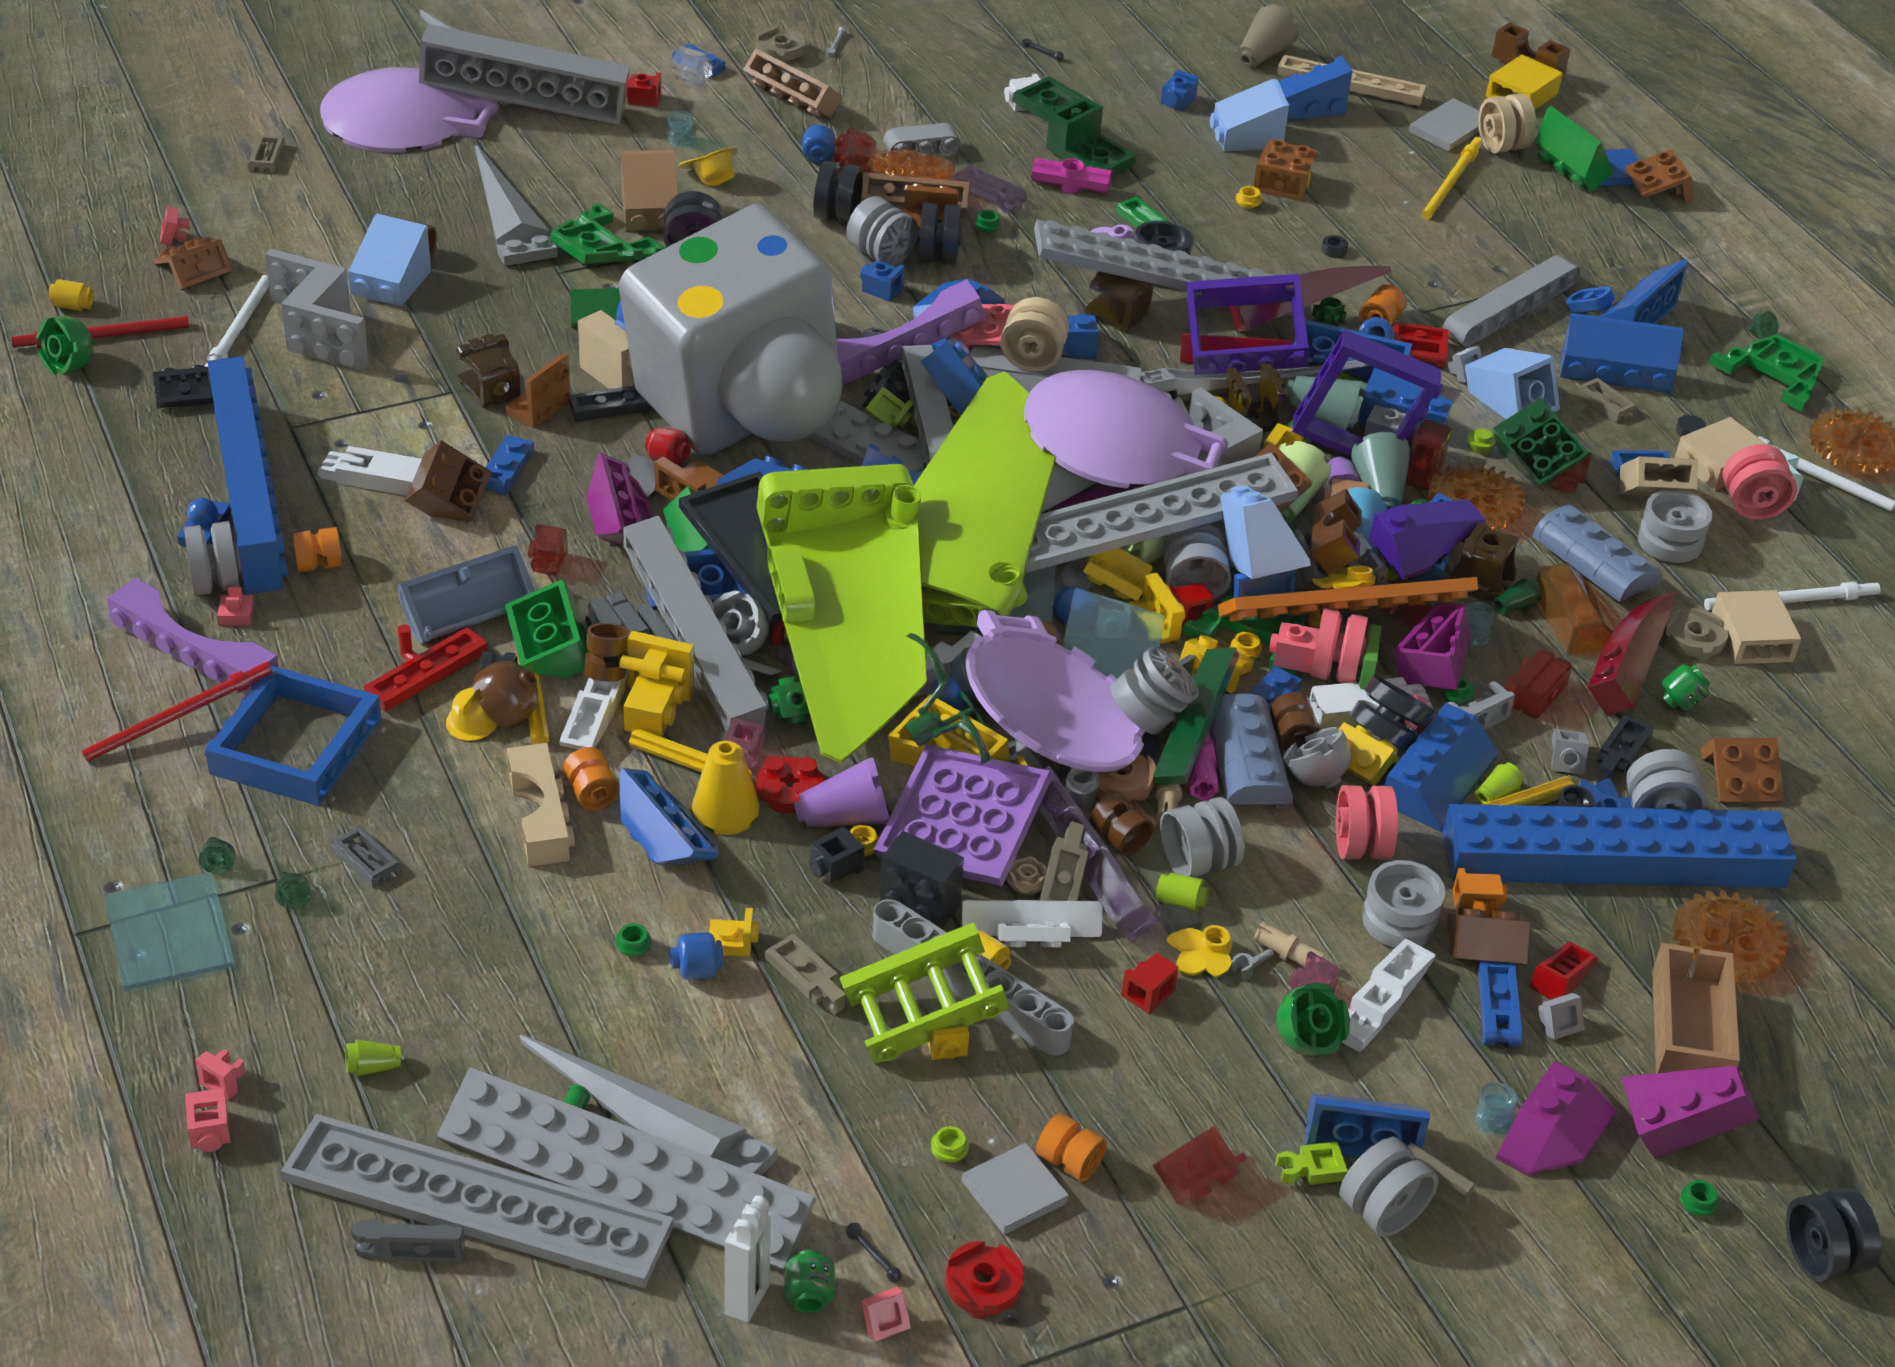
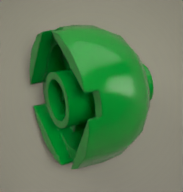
M69 316L46 318L39 325L37 340H42V349L38 350V354L44 367L50 373L69 374L81 370L88 364L93 353L94 342L89 330L81 321Z
M1316 982L1298 986L1284 996L1277 1010L1276 1025L1278 1034L1284 1044L1297 1054L1316 1057L1334 1053L1339 1049L1338 1047L1341 1042L1346 1040L1349 1035L1351 1019L1348 1006L1344 999L1339 1000L1332 992L1335 989L1330 985Z

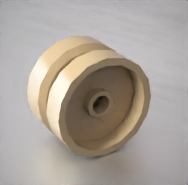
M1519 93L1506 97H1490L1483 101L1478 116L1479 132L1483 144L1489 152L1501 153L1510 149L1514 151L1522 150L1532 145L1536 135V115L1531 100L1525 94Z
M1026 298L1016 303L1008 315L1001 335L1000 346L1004 356L1014 366L1031 372L1045 371L1056 365L1062 355L1064 344L1069 334L1070 323L1066 313L1058 304L1044 298Z

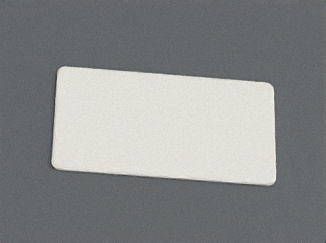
M741 658V662L745 667L769 675L782 672L781 670Z

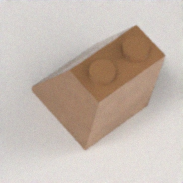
M674 150L621 151L622 202L626 232L664 231V210L668 202L678 195Z

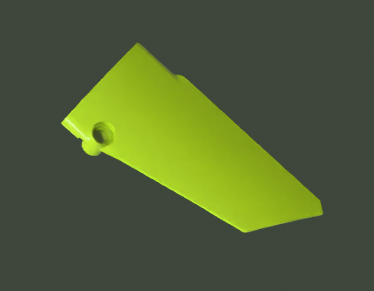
M1005 371L987 377L914 485L921 493L918 532L923 623L978 627L977 619L982 610L993 611L996 615L1010 616L1014 608L1021 606L1028 599L1023 579L1036 528L1056 464V456L1048 450L1042 451L1030 436L1031 428L1024 420V408L1029 393Z
M902 464L772 472L763 476L759 483L757 512L768 546L769 572L821 755L840 764L897 715L922 690L927 682L925 649L916 641L906 637L909 633H914L924 640L918 532L921 493L913 486L909 471Z

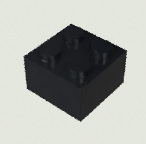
M902 831L882 855L880 901L887 899L898 901L942 929L960 906L964 857Z

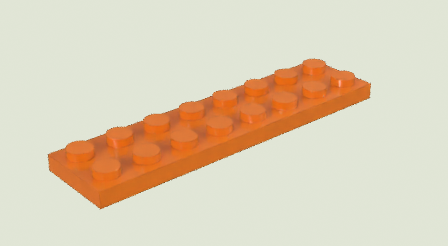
M1477 577L1237 597L1219 604L1218 610L1219 617L1229 616L1230 622L1249 620L1250 617H1256L1257 614H1260V619L1276 618L1279 615L1288 614V611L1290 616L1308 615L1309 612H1316L1318 609L1320 614H1323L1324 609L1339 611L1347 609L1348 606L1350 611L1367 610L1368 607L1378 606V603L1379 609L1398 607V605L1407 604L1408 602L1409 606L1428 604L1427 602L1433 601L1451 603L1456 602L1458 599L1468 598L1467 593L1478 590Z

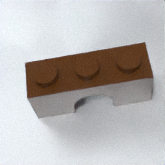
M1510 22L1496 31L1492 57L1499 59L1504 64H1508L1520 55H1524L1562 72V76L1565 75L1571 48L1549 40L1535 52L1531 49L1528 42L1530 31Z
M1346 488L1319 502L1314 507L1312 542L1309 553L1315 565H1321L1327 575L1353 562L1360 556V541L1353 533V530L1361 527L1362 510Z

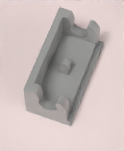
M1494 681L1488 683L1487 686L1495 692V695L1486 691L1482 693L1481 697L1459 707L1454 702H1448V704L1475 715L1483 729L1486 730L1510 717L1515 697L1513 692H1508L1499 683Z

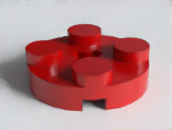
M770 756L765 759L764 766L757 773L756 793L761 801L763 798L769 802V808L782 813H796L794 803L800 801L799 794L822 783L823 775L817 768V762L812 758H780L778 756ZM786 783H793V787H787Z
M985 1241L969 1242L960 1246L951 1254L945 1271V1288L951 1300L957 1306L966 1310L969 1316L975 1319H984L988 1315L1008 1310L1021 1298L1024 1276L1023 1265L1019 1257L1004 1245L998 1244L996 1248L985 1246ZM981 1273L984 1276L992 1275L993 1277L991 1282L984 1283L977 1280V1274Z

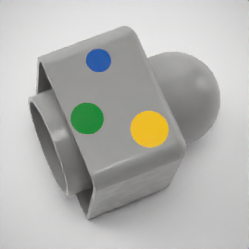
M760 203L752 204L635 263L623 273L619 281V292L635 388L671 427L683 430L687 434L689 444L697 454L702 456L714 455L751 434L777 442L800 440L817 432L833 416L841 398L843 376L838 360L831 271L828 265L765 205Z

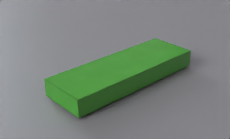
M1371 624L1368 627L1359 687L1365 690L1375 674L1382 627L1379 625Z

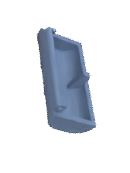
M1564 505L1546 514L1533 532L1532 537L1575 568L1578 577H1587L1619 602L1641 591L1647 592L1650 589H1654L1655 585L1662 580V571L1611 535L1606 529L1592 521L1573 505Z
M517 545L401 582L398 585L402 609L410 629L419 643H424L466 627L507 615L505 604L535 591Z
M1254 694L1223 695L1209 731L1214 743L1215 756L1226 800L1230 804H1276V809H1286L1293 803V795L1286 775L1285 764L1281 756L1268 702L1263 697Z

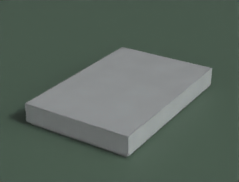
M1452 98L1411 123L1408 132L1449 152L1479 133V110Z

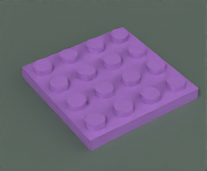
M926 744L874 848L876 857L882 859V855L900 833L905 831L963 856L962 878L1002 887L1052 780L1050 771L992 759L981 765V757L978 755Z

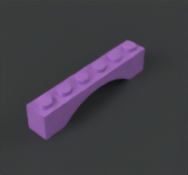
M966 279L941 291L936 300L923 313L896 329L871 337L837 339L838 360L841 365L843 385L895 362L896 359H901L902 346L931 345L986 319L981 299L969 281Z
M136 578L107 597L109 618L116 627L127 630L136 635L138 639L154 645L165 654L174 656L185 665L206 674L212 680L223 683L230 679V675L240 670L244 673L265 662H268L270 667H279L277 655L254 642L219 641L186 630L165 612L160 601L159 591ZM257 681L249 684V689L238 694L247 697L254 689Z

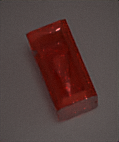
M1424 419L1413 437L1406 484L1425 491L1433 489L1442 474L1449 444L1448 441L1452 431L1450 426Z
M1543 649L1538 650L1532 658L1527 656L1520 666L1519 673H1512L1504 686L1508 692L1511 691L1515 694L1512 708L1517 711L1523 710L1524 714L1534 719L1540 718L1568 685L1573 667L1571 662L1560 657L1555 658L1554 654Z

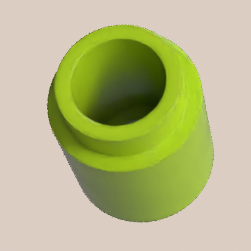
M1172 872L1170 875L1162 874L1160 876L1156 890V901L1163 902V906L1197 913L1199 907L1205 908L1209 896V888L1204 887L1203 879Z

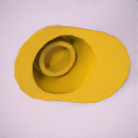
M736 148L721 149L703 157L684 161L678 165V168L694 169L701 182L706 185L717 186L735 176L733 157L738 151Z
M474 687L462 690L455 696L452 702L451 712L446 719V728L450 735L458 740H480L490 735L498 726L479 704V701L483 699L480 689L476 692Z

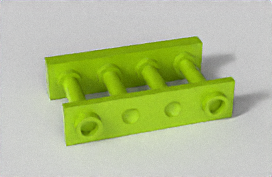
M974 922L839 977L851 1007L862 1004L875 1037L864 1041L874 1065L882 1061H891L901 1053L930 1042L932 1031L967 1027L983 1019L995 1018L1001 1012L1010 1009L1002 985L990 989L976 956L984 953L985 950ZM963 962L976 995L956 1003L943 969ZM929 976L943 1009L922 1017L909 983ZM896 990L909 1023L888 1031L875 998L889 991Z

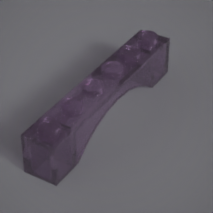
M1048 766L1044 770L1050 771L1052 780L1038 810L1056 835L1063 839L1066 828L1070 826L1071 821L1084 825L1080 844L1087 846L1088 856L1083 874L1113 923L1131 943L1157 924L1158 920L1066 785L1052 768Z

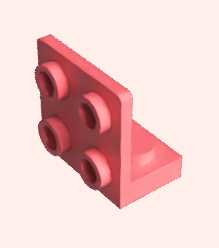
M982 304L986 319L950 335L949 339L955 338L957 341H962L968 348L969 355H971L973 345L1000 346L1003 329L1014 305Z

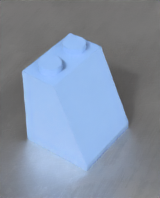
M1269 80L1215 103L1214 113L1210 115V126L1214 128L1216 141L1220 142L1224 152L1264 150L1268 140L1284 141L1289 104L1278 80Z
M376 214L348 271L351 295L402 307L431 272L427 225Z
M1504 348L1465 365L1468 392L1505 419L1540 398L1544 400L1553 412L1560 410L1554 356Z
M1236 486L1230 489L1231 492L1221 494L1231 567L1249 578L1255 579L1311 566L1310 559L1273 500L1262 495L1260 492L1252 490L1249 486Z

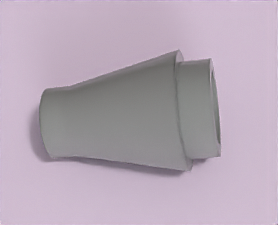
M1072 768L1067 775L1066 784L1073 796L1075 806L1080 810H1089L1095 804L1094 799L1100 782L1097 772Z

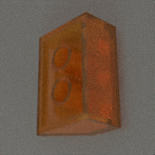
M1569 564L1539 567L1536 581L1542 590V599L1537 604L1567 655L1603 650L1616 625L1590 583Z

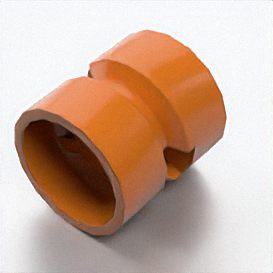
M1391 284L1379 286L1359 311L1360 322L1363 324L1367 319L1378 317L1387 320L1392 326L1406 308L1407 300L1402 290Z
M337 527L319 529L317 534H313L310 530L292 532L298 573L315 571L318 565H322L324 569L342 567Z
M595 747L581 748L571 753L565 760L563 773L572 789H574V794L582 808L589 811L601 810L611 805L618 798L620 784L611 771L601 750Z
M1059 1112L1043 1129L1036 1145V1154L1053 1165L1064 1164L1063 1171L1080 1182H1084L1090 1178L1100 1165L1108 1142L1090 1129L1081 1131L1079 1122Z

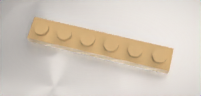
M1284 55L1278 66L1277 75L1284 76L1285 78L1297 73L1302 75L1312 71L1316 65L1325 66L1327 64ZM1353 70L1350 91L1360 95L1377 96L1383 100H1396L1406 105L1420 106L1425 95L1426 85Z

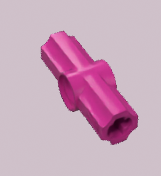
M1035 158L1031 179L1034 182L1057 185L1062 191L1067 193L1087 190L1108 194L1112 170L1084 166V163L1078 159L1070 158L1058 162Z
M1209 731L1188 780L1190 795L1198 798L1200 801L1210 800L1215 793L1219 792L1217 772L1215 771L1218 767L1214 743L1210 739Z

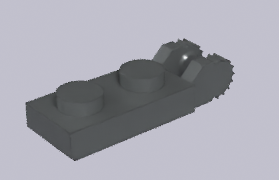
M360 1219L351 1228L352 1238L356 1241L354 1243V1250L360 1258L462 1263L465 1260L466 1246L463 1226H451L448 1224L437 1226L412 1225L409 1223L382 1225L377 1219Z

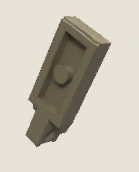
M1071 821L1070 826L1066 828L1064 839L1056 838L1052 846L1039 901H1077L1088 856L1087 846L1080 844L1084 825Z
M795 934L765 950V959L809 1000L811 999L813 1003L817 1004L821 1001L823 1006L834 1015L846 1009V993L841 990L842 984L838 980L837 972Z

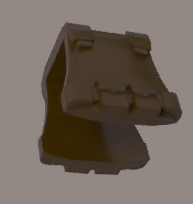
M1101 271L1096 273V276L1090 283V288L1102 294L1086 306L1084 314L1088 316L1095 315L1096 318L1115 325L1116 329L1122 332L1128 330L1132 325L1138 324L1149 312L1153 296L1152 284Z
M489 334L481 336L480 340L477 337L468 340L467 344L457 347V356L471 368V370L457 375L458 382L462 387H466L473 393L481 407L492 405V403H504L509 399L520 396L519 366L510 353L509 341L504 334H499L495 337Z
M1261 364L1258 402L1251 403L1250 393L1239 372L1234 367L1228 368L1226 371L1227 385L1229 386L1228 406L1245 418L1246 416L1256 417L1257 420L1251 422L1263 429V433L1272 431L1279 423L1278 408L1280 403L1285 401L1286 397L1284 382L1276 368L1273 369L1270 364Z
M1479 523L1465 542L1460 561L1454 571L1451 572L1450 579L1477 577L1478 590L1467 594L1469 596L1473 594L1474 598L1483 601L1489 599L1494 602L1496 597L1504 593L1503 580L1514 582L1516 578L1515 554L1519 537L1501 533L1491 529L1488 525Z

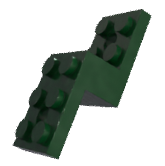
M1050 76L1013 92L1014 103L1048 122L1046 149L1064 160L1070 158L1078 159L1084 163V166L1112 170V176L1136 164L1137 154L1100 134L1103 107Z

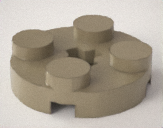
M772 27L760 32L757 49L787 63L788 60L802 57L806 54V38L802 32L787 27L786 32L779 31V27Z
M1691 608L1690 613H1681L1682 609H1678L1670 614L1664 629L1665 637L1663 640L1667 648L1691 656L1698 662H1708L1711 656H1715L1723 651L1728 638V630L1725 631L1723 629L1724 622L1718 616L1699 608Z

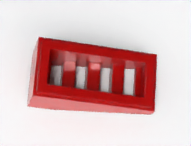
M1568 941L1536 966L1530 987L1550 1000L1568 995L1598 963L1599 957Z

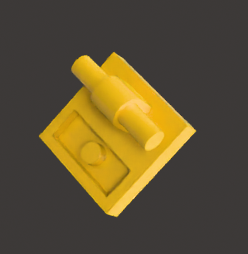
M631 631L627 638L628 656L622 655L620 659V668L628 669V688L633 687L639 672L641 676L661 680L662 677L681 681V685L686 686L684 701L690 702L694 694V645Z

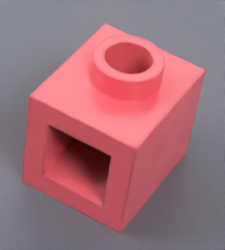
M1281 622L1279 634L1272 633L1269 652L1275 653L1273 666L1310 673L1319 629Z

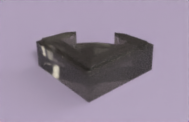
M1177 905L1156 906L1155 916L1168 935L1185 928L1202 929L1203 921L1193 911Z

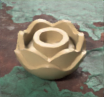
M1032 856L1015 859L1006 880L1015 892L1022 895H1033L1042 890L1047 868L1045 864Z

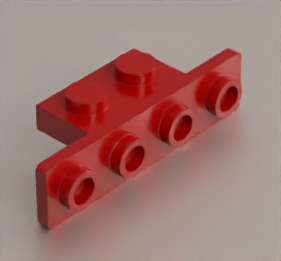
M1184 333L1181 336V362L1193 363L1190 334ZM1200 335L1201 351L1293 345L1291 340Z

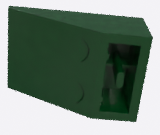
M1542 398L1492 428L1497 448L1513 467L1538 486H1542L1590 456L1585 447Z

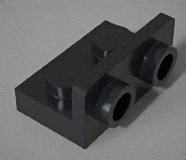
M896 359L890 368L886 365L882 368L875 378L879 383L873 380L865 391L864 395L868 398L862 407L866 409L882 387L886 388L905 404L910 400L900 361Z
M194 365L187 369L177 370L174 368H164L160 371L152 372L157 409L213 403L208 366Z

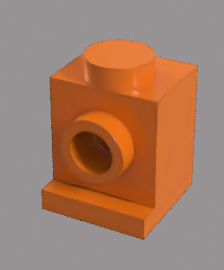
M1458 868L1452 891L1456 914L1458 913V908L1485 910L1486 917H1492L1493 910L1500 911L1501 904H1506L1508 896L1507 885L1502 884L1500 875L1466 873L1465 868Z

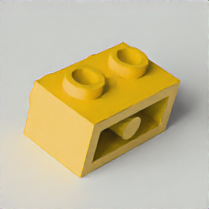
M639 672L623 706L624 730L633 732V730L641 729L663 737L667 726H672L674 723L677 704L681 705L684 701L686 686L681 685V681L663 677L661 680L641 676Z

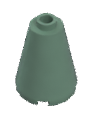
M1296 376L1295 381L1289 379L1286 388V397H1289L1288 404L1298 409L1316 377ZM1336 379L1313 418L1350 433L1346 429L1347 427H1354L1364 398L1362 397L1363 393L1359 391L1360 389L1366 390L1367 383Z
M1378 432L1363 437V442L1358 446L1355 443L1351 456L1360 481L1368 483V489L1377 491L1381 495V499L1386 502L1388 510L1402 504L1411 450L1406 439L1404 441L1397 439L1396 434L1391 432Z

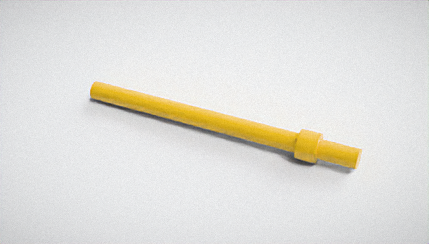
M1475 137L1471 144L1465 146L1461 152V158L1422 212L1424 219H1431L1467 165L1475 160L1479 153L1478 150L1483 144V140L1480 137Z

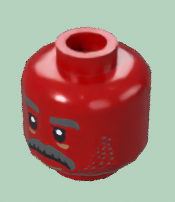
M660 425L650 431L645 441V449L652 461L664 457L679 466L684 460L688 459L691 453V445L689 444L687 434L683 430L670 426Z

